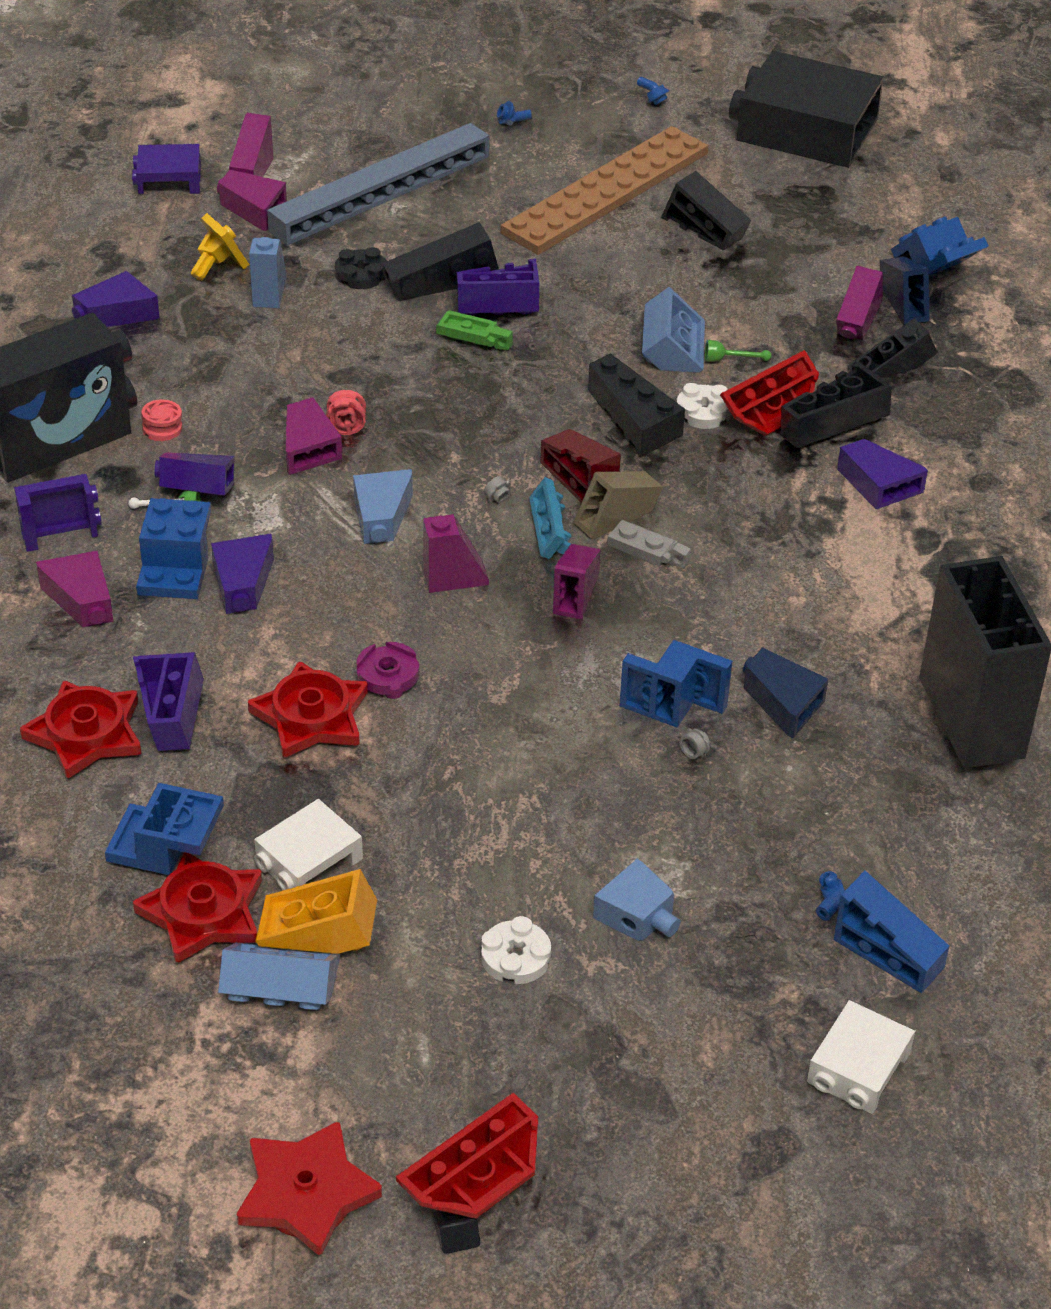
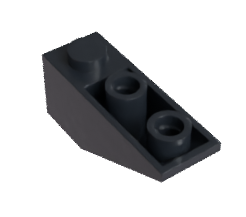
M914 318L847 367L851 371L852 365L860 362L880 378H885L918 368L935 356L938 351L928 331Z

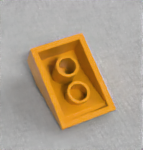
M361 869L268 894L264 901L256 943L261 947L331 954L359 950L370 945L377 898Z

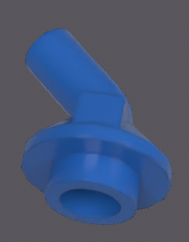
M644 77L638 78L637 85L650 91L647 93L648 103L653 101L657 105L668 98L666 93L669 92V89H666L664 85L658 86L654 81Z
M507 101L501 104L497 110L498 122L501 125L507 124L511 126L514 122L531 120L532 111L530 109L515 112L513 103Z

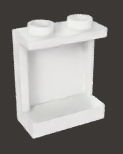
M320 799L310 803L254 839L256 853L254 860L262 872H268L274 877L282 890L304 885L343 858L352 866L363 859L362 836Z
M849 1000L811 1059L807 1082L821 1092L830 1093L857 1109H863L873 1114L877 1108L882 1091L900 1061L905 1063L910 1055L915 1031Z

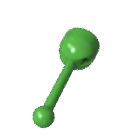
M707 340L705 346V362L720 361L725 355L761 358L763 361H769L772 356L768 350H764L762 353L725 350L723 344L716 340Z

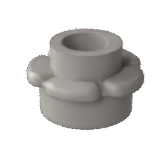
M501 476L493 478L484 488L488 502L496 501L501 503L505 501L511 493L509 490L511 486L510 481H505Z
M696 728L693 730L687 729L679 741L682 752L690 759H696L699 756L703 758L710 749L708 736Z

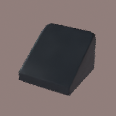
M440 1210L432 1212L439 1243L444 1254L480 1246L479 1228L476 1218Z

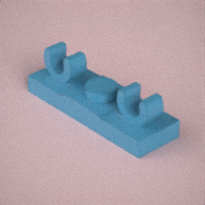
M544 477L529 499L540 555L550 559L556 550L561 554L565 553L571 543H568V540L572 536L563 529L561 513L565 509V505L560 504L563 495L555 491L553 480Z

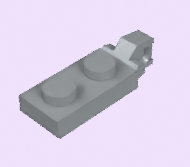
M621 520L608 536L607 544L610 547L661 566L662 563H670L685 569L690 562L691 549L687 546L624 520Z

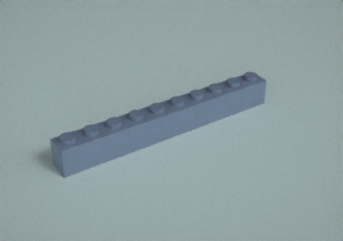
M469 123L267 210L269 232L288 246L489 157V135L472 123Z

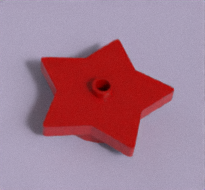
M298 662L291 674L283 678L273 691L248 700V712L277 729L281 753L285 758L319 742L358 746L360 744L359 731L353 714L368 693L367 681L341 680L330 672L313 670L305 663Z
M63 681L58 695L49 703L46 712L20 727L21 738L55 751L66 778L74 776L99 758L140 755V742L129 725L139 701L138 692L130 690L112 693L101 687H79L68 681Z
M185 852L176 870L165 879L160 888L133 901L134 912L167 930L174 960L178 963L213 942L256 943L257 929L248 906L262 882V873L260 869L232 870L220 863L202 861L191 853Z
M335 1122L299 1142L251 1138L250 1150L257 1181L237 1211V1223L241 1226L275 1227L284 1234L297 1237L312 1251L321 1255L334 1229L345 1219L349 1212L382 1197V1185L347 1161L339 1122Z

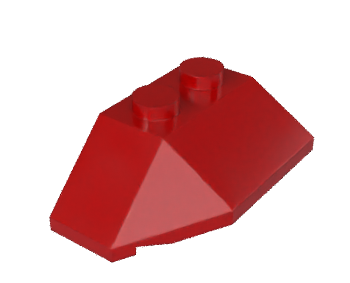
M803 350L722 392L720 396L735 420L767 436L781 428L782 405L805 392H814L819 372L806 351Z
M512 1093L398 1174L396 1181L422 1207L478 1218L535 1175L538 1115L516 1094Z

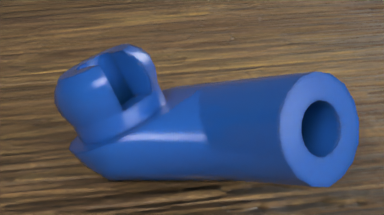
M832 871L824 872L819 877L820 889L824 900L816 908V913L825 921L829 920L838 911L841 894L845 891L842 881Z

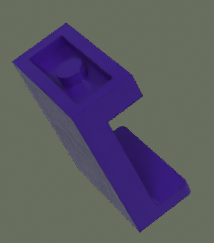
M199 144L138 145V155H133L134 169H132L133 185H138V194H144L145 182L189 181L190 194H200L201 158Z
M87 474L14 487L20 528L26 552L39 550L38 537L85 528L90 530L92 538L98 537L97 526L102 525L99 508H94V503L99 502L96 485L89 484Z

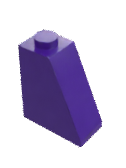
M127 271L72 295V314L75 319L93 312L106 327L160 318L158 296Z
M866 439L840 447L837 470L875 509L924 493L928 473L924 466Z
M164 452L159 457V460L155 462V478H159V486L226 495L234 485L235 456Z
M272 534L211 543L213 567L226 614L257 609L274 561Z

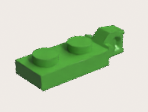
M448 310L436 325V334L448 336L449 338H456L488 347L494 346L496 349L509 350L513 345V331L498 327L495 321Z

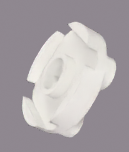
M686 384L683 387V391L677 397V403L685 408V418L688 419V425L701 429H711L719 427L720 422L725 419L728 422L732 414L720 396L722 392L728 390L727 387L723 385Z
M524 916L516 917L512 921H505L493 926L483 934L481 962L484 969L493 978L502 982L503 978L514 979V984H526L535 981L546 972L548 962L551 959V942L548 935L540 927L532 924L529 918ZM519 948L522 950V955L518 956L515 952L511 954L508 952L510 949Z

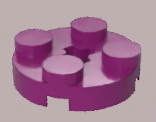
M386 642V646L376 648L375 644L370 645L359 654L356 660L357 681H367L369 691L385 695L390 699L400 698L404 691H407L416 684L420 676L416 653L412 648L402 643ZM390 666H392V667L394 668V669H392V670H384V669H382V668H386V669H387V668H389Z

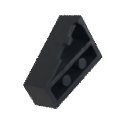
M697 171L676 183L661 216L666 221L671 219L679 223V228L685 231L690 229L698 233L700 239L722 250L727 249L743 238L751 222L750 218Z

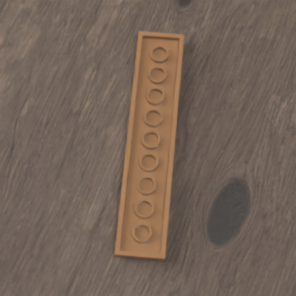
M670 126L501 224L500 234L539 255L707 155L709 145L680 131L678 128Z

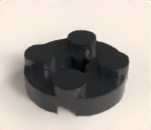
M370 247L366 250L343 249L339 252V258L335 261V277L341 284L342 280L348 282L349 287L353 289L373 288L379 285L380 279L384 278L385 280L387 278L382 265L387 260L381 255V251L375 247Z

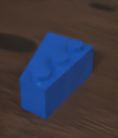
M865 870L841 894L834 940L918 992L923 993L945 968L950 945Z

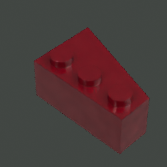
M572 429L541 440L540 463L581 503L595 472H620L621 453Z

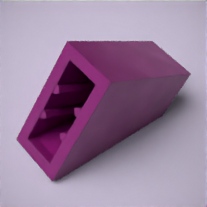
M247 112L233 152L229 170L264 177L273 161L271 116Z
M229 170L219 180L217 185V192L220 194V205L263 231L268 230L267 210L287 202L286 182Z
M856 266L836 319L837 334H841L848 339H864L883 301V272Z
M313 397L287 405L286 464L289 475L342 459L341 435Z
M451 514L423 518V568L429 593L489 585L483 560L455 516Z
M571 544L556 564L554 571L553 614L583 620L600 571L601 549Z
M98 551L36 562L40 588L82 627L114 622L111 599Z

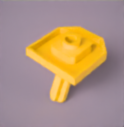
M206 213L200 221L208 232L197 249L201 256L192 269L191 275L197 280L202 281L213 263L220 264L229 256L242 269L247 268L250 264L233 240L236 238L235 233L228 225L222 227Z

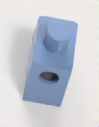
M638 858L594 896L593 918L637 941L644 940L655 929L667 937H671L676 933L681 923L680 919L672 915L674 902L672 889Z

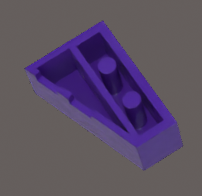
M536 258L529 259L528 265L514 267L513 262L506 263L504 269L490 271L488 266L457 272L458 313L466 315H477L478 313L502 315L506 312H518L520 314L539 312L540 282Z
M195 652L133 656L147 722L157 750L190 749L204 682Z

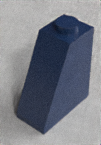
M906 257L880 260V271L883 272V291L901 322L905 325L914 318L918 322L930 321L928 268Z
M763 647L754 657L750 656L746 660L742 671L745 674L743 688L787 736L794 738L825 702L828 678Z

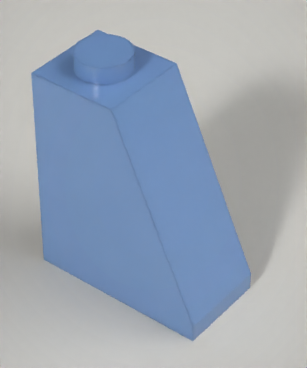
M269 237L253 238L249 252L253 307L280 308L287 277L280 239H271Z
M412 469L353 475L354 501L364 544L394 541L413 496Z

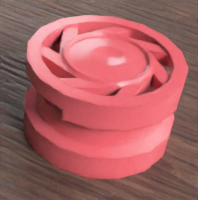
M340 390L334 392L327 401L326 416L339 434L352 435L358 433L366 423V402L355 391Z
M160 399L153 400L142 408V431L144 435H148L149 439L167 441L181 433L182 410L177 403Z

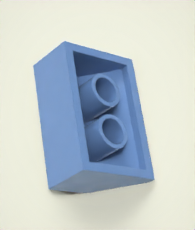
M668 287L645 304L643 357L647 362L653 363L659 370L701 372L704 367L705 320L677 293Z
M234 943L222 950L218 993L228 994V1000L247 1002L251 996L264 998L263 1003L268 1005L282 1006L285 1005V1000L299 1002L300 1008L317 1010L321 1008V1004L326 1005L331 1001L340 954Z

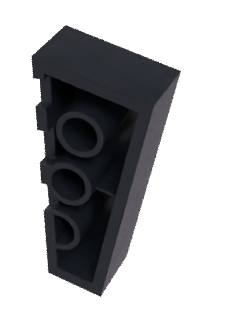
M480 222L382 263L388 283L398 301L457 289V272L488 266L490 271L499 270L491 239Z
M611 353L589 364L588 391L601 408L610 413L611 421L614 425L621 427L624 431L625 439L635 445L636 453L640 458L683 436L684 407Z
M857 362L852 365V370L848 373L841 371L836 374L835 380L829 384L822 382L817 385L815 392H805L782 405L781 436L793 446L799 448L889 416L892 386L863 364Z

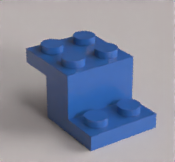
M945 216L932 222V225L928 227L924 224L911 230L912 233L898 239L899 244L891 248L894 258L909 253L913 261L927 267L929 275L964 262L989 247L985 237L975 241L973 237L967 238L958 217L947 220Z
M150 498L139 536L142 568L136 585L137 595L185 599L199 598L209 559L206 530L211 514L210 502Z
M676 640L671 642L658 663L628 653L622 661L619 706L677 728L693 704L723 714L728 706L733 661Z
M158 783L146 807L129 804L105 851L106 861L170 875L182 852L201 855L224 807L223 796Z

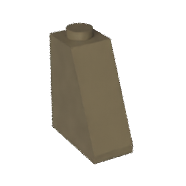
M646 471L595 472L573 523L591 539L602 536L614 530L621 520L631 522L652 512L663 486Z

